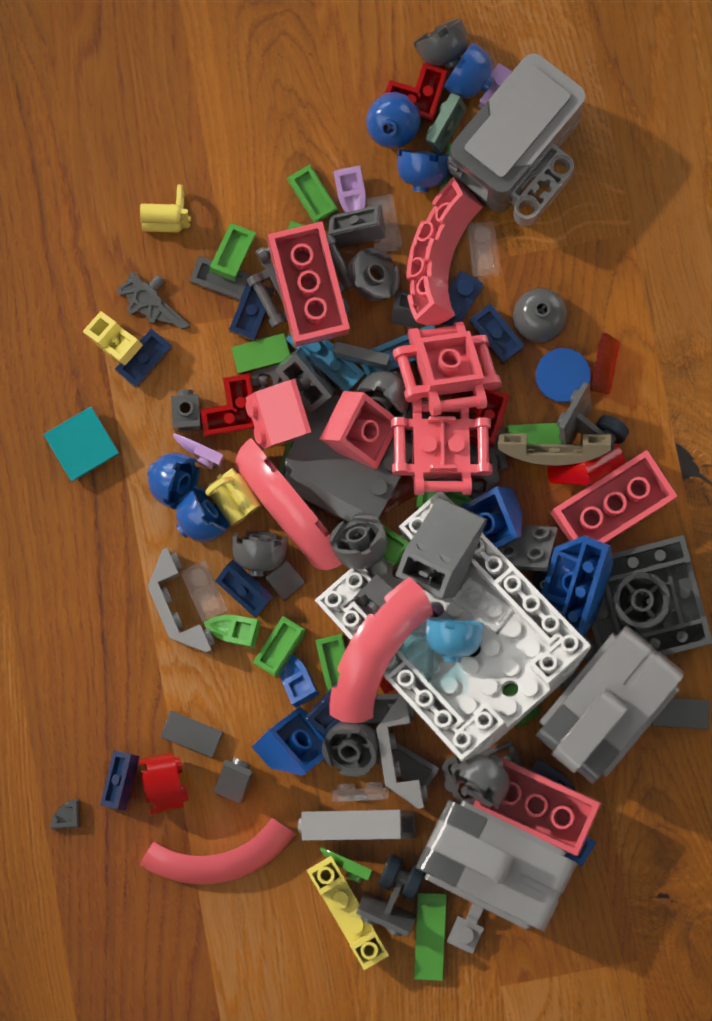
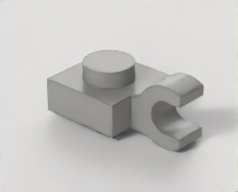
M472 903L466 919L457 916L446 942L473 954L484 929L483 926L477 924L484 908Z

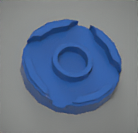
M558 348L548 352L540 360L536 369V383L539 391L556 403H570L575 389H580L583 382L590 383V368L586 359L580 353L569 348Z

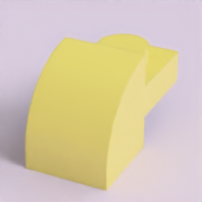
M101 311L83 330L85 335L100 349L124 366L143 346L138 339L122 329L117 322Z

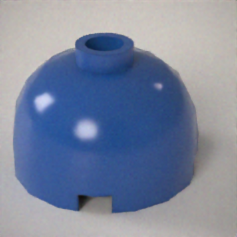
M472 42L459 64L451 73L444 88L462 98L474 97L481 90L486 93L494 81V78L490 76L494 67L489 53Z
M397 92L385 93L376 99L368 109L366 117L367 131L372 140L381 147L389 149L401 148L410 143L419 131L421 124L420 110L405 94Z
M400 149L397 156V170L400 178L405 183L413 185V191L428 193L429 187H438L448 178L450 172L447 167V159L450 156L426 151L412 153V150Z
M172 452L161 456L152 463L147 475L149 491L155 500L164 506L176 509L179 500L198 484L200 468L195 466V462H198L197 459L185 454Z
M195 486L179 500L176 506V519L178 521L176 526L180 534L185 538L190 537L194 541L203 543L212 542L228 531L226 528L229 527V523L217 505L214 504L213 506L207 499L210 496L206 495V490Z

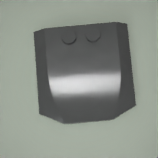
M335 395L310 413L308 423L311 433L295 440L285 459V479L304 502L344 521L346 524L354 521L352 517L357 515H371L380 519L402 476L392 474V464L395 463L394 436L377 469L370 468L337 453L319 439L340 399L339 396ZM405 430L406 463L409 464L412 459V435Z
M684 535L612 554V570L599 612L592 623L596 644L599 648L613 632L618 635L627 625L618 618L613 609L612 597L615 587L626 576L639 572L656 575L665 583L670 594L669 609L667 615L660 623L648 628L629 626L631 629L650 643L653 649L659 651L664 656L712 644L711 633Z

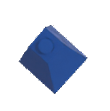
M497 486L460 506L487 519L482 533L497 549L520 538L523 512L513 488Z
M301 706L269 729L252 748L269 768L303 776L325 759L322 753V744L326 736L306 720L305 716L307 713Z

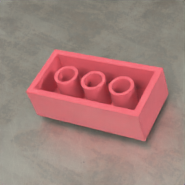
M323 222L268 234L267 242L294 348L348 335L350 327Z
M648 450L554 508L551 515L568 541L586 535L607 544L672 503L678 496Z
M496 755L504 762L503 768L509 776L508 793L498 809H495L494 804L490 808L478 801H475L473 806L578 856L602 802Z

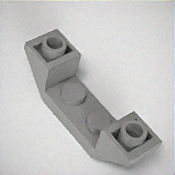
M165 548L160 554L147 587L169 638L200 652L210 654L213 652L211 645L215 644L209 628L203 630L200 624L180 633L179 629L183 628L181 619L177 612L172 614L168 604L173 602L167 587L161 588L160 585L180 577L178 569L182 568L176 552L171 554L169 549Z
M399 696L376 728L385 786L415 808L422 809L424 808L423 802H428L426 785H420L419 780L396 783V778L401 777L399 761H393L391 750L397 749L394 732L388 733V728L409 725V718H414L413 708L402 696Z

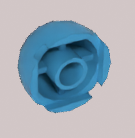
M450 618L427 619L426 626L427 641L435 653L444 655V661L461 662V657L470 656L479 648L483 636V623L471 620L458 621Z

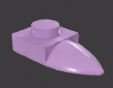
M361 165L334 170L338 198L343 210L349 212L365 208L366 191Z
M174 433L173 437L184 449L198 458V464L211 470L213 466L221 468L225 460L223 454Z

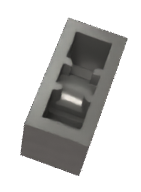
M301 347L284 359L275 370L284 382L292 379L296 380L302 403L310 413L332 397L336 389Z

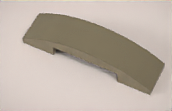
M499 434L498 450L516 459L534 464L570 465L595 459L611 451V435L583 434V445L527 444V434Z

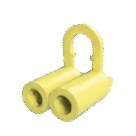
M182 184L177 185L176 204L141 203L140 205L142 232H181L182 228L190 227L189 221H191V216H188V210L184 209V187Z
M233 468L223 475L219 474L217 476L218 479L210 483L205 491L207 496H211L231 527L242 522L248 515L262 506L242 475L236 473Z

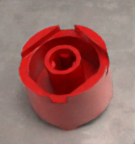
M170 752L138 759L139 765H145V770L140 772L146 803L152 802L154 809H149V814L153 815L184 808L183 802L189 801L186 785H180L178 774L183 773L180 757H174L173 753Z

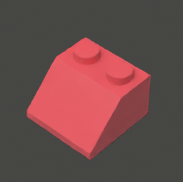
M295 379L259 390L246 397V411L249 417H252L255 427L254 437L256 442L260 444L261 450L293 442L311 433Z
M343 391L319 439L337 453L370 468L377 469L394 436V429H391V419L395 418V416L364 392Z

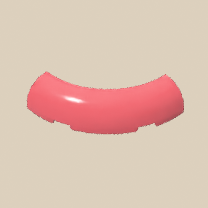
M454 177L433 200L432 205H434V208L427 220L420 222L410 249L406 278L410 281V295L407 296L409 306L415 321L426 326L444 323L455 316L448 292L451 260L463 232L475 215L483 208L474 194Z
M250 438L237 454V472L242 475L255 496L318 570H330L342 565L332 550L330 544L331 534L259 446Z
M410 577L384 597L386 603L375 615L369 614L350 641L338 666V671L341 674L337 687H332L330 715L346 723H360L374 718V703L377 690L390 661L409 635L433 615L432 605L427 595Z
M271 818L268 824L247 843L231 851L210 856L186 855L153 842L143 857L140 866L163 878L180 883H224L249 875L268 864L289 845L296 833L274 818Z

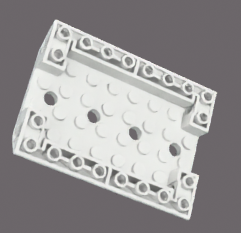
M437 492L399 526L402 532L400 536L408 542L412 540L438 497L451 503L453 502L443 492ZM482 533L457 598L441 599L423 590L432 607L434 605L444 607L443 614L436 618H450L458 621L471 620L483 623L480 653L475 657H461V662L444 661V655L435 653L429 646L426 635L427 620H425L400 646L383 676L463 762L474 755L488 750L568 679L585 657L591 645ZM382 558L372 567L358 570L350 569L315 601L346 636L352 640L369 614L375 615L368 606L365 607L361 603L357 593L376 574L394 589L404 581L403 579L393 577L394 570L399 567V564L393 565ZM507 684H516L518 686L516 695L507 697L503 694V689Z

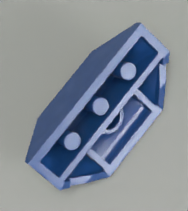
M586 535L554 548L541 592L545 599L583 638L586 636L599 612L613 566L611 546Z

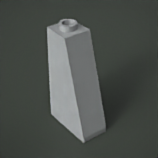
M415 811L302 812V818L298 821V831L302 835V840L416 839Z

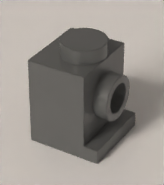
M189 389L177 391V396H171L172 428L174 432L202 431L199 394H193V390ZM182 405H190L191 409L189 412H181Z
M376 574L357 595L361 603L365 607L368 606L376 614L386 603L384 597L393 588Z

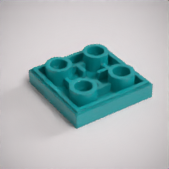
M92 407L87 408L43 434L72 483L120 455Z

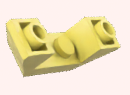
M332 856L307 870L309 876L348 940L362 968L366 970L388 957L389 955L373 926L363 921L361 916L356 914L359 902Z

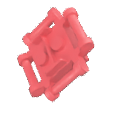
M455 322L453 326L419 330L418 328L409 329L408 339L410 345L397 347L392 352L394 360L399 364L406 390L404 394L406 401L415 402L427 397L431 416L441 415L444 411L464 408H486L487 398L484 389L496 390L502 386L500 376L496 375L488 347L490 343L486 335L471 336L470 331H466L463 322ZM476 351H478L485 376L483 375ZM409 358H416V369L421 383L419 386H416ZM473 391L474 396L442 401L439 399V395Z
M420 399L412 402V419L405 417L391 419V429H394L395 453L392 474L413 475L415 495H424V492H462V495H471V476H487L493 473L492 464L489 463L488 430L491 429L490 418L469 419V408L444 411L459 412V419H456L454 416H430L428 419H422V412L430 411L429 402ZM405 430H411L412 464L406 463ZM469 431H477L478 464H470ZM424 479H461V481H424Z

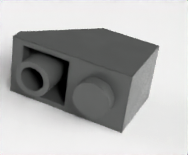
M235 757L232 762L225 760L214 793L242 804L254 772L249 770L251 765Z

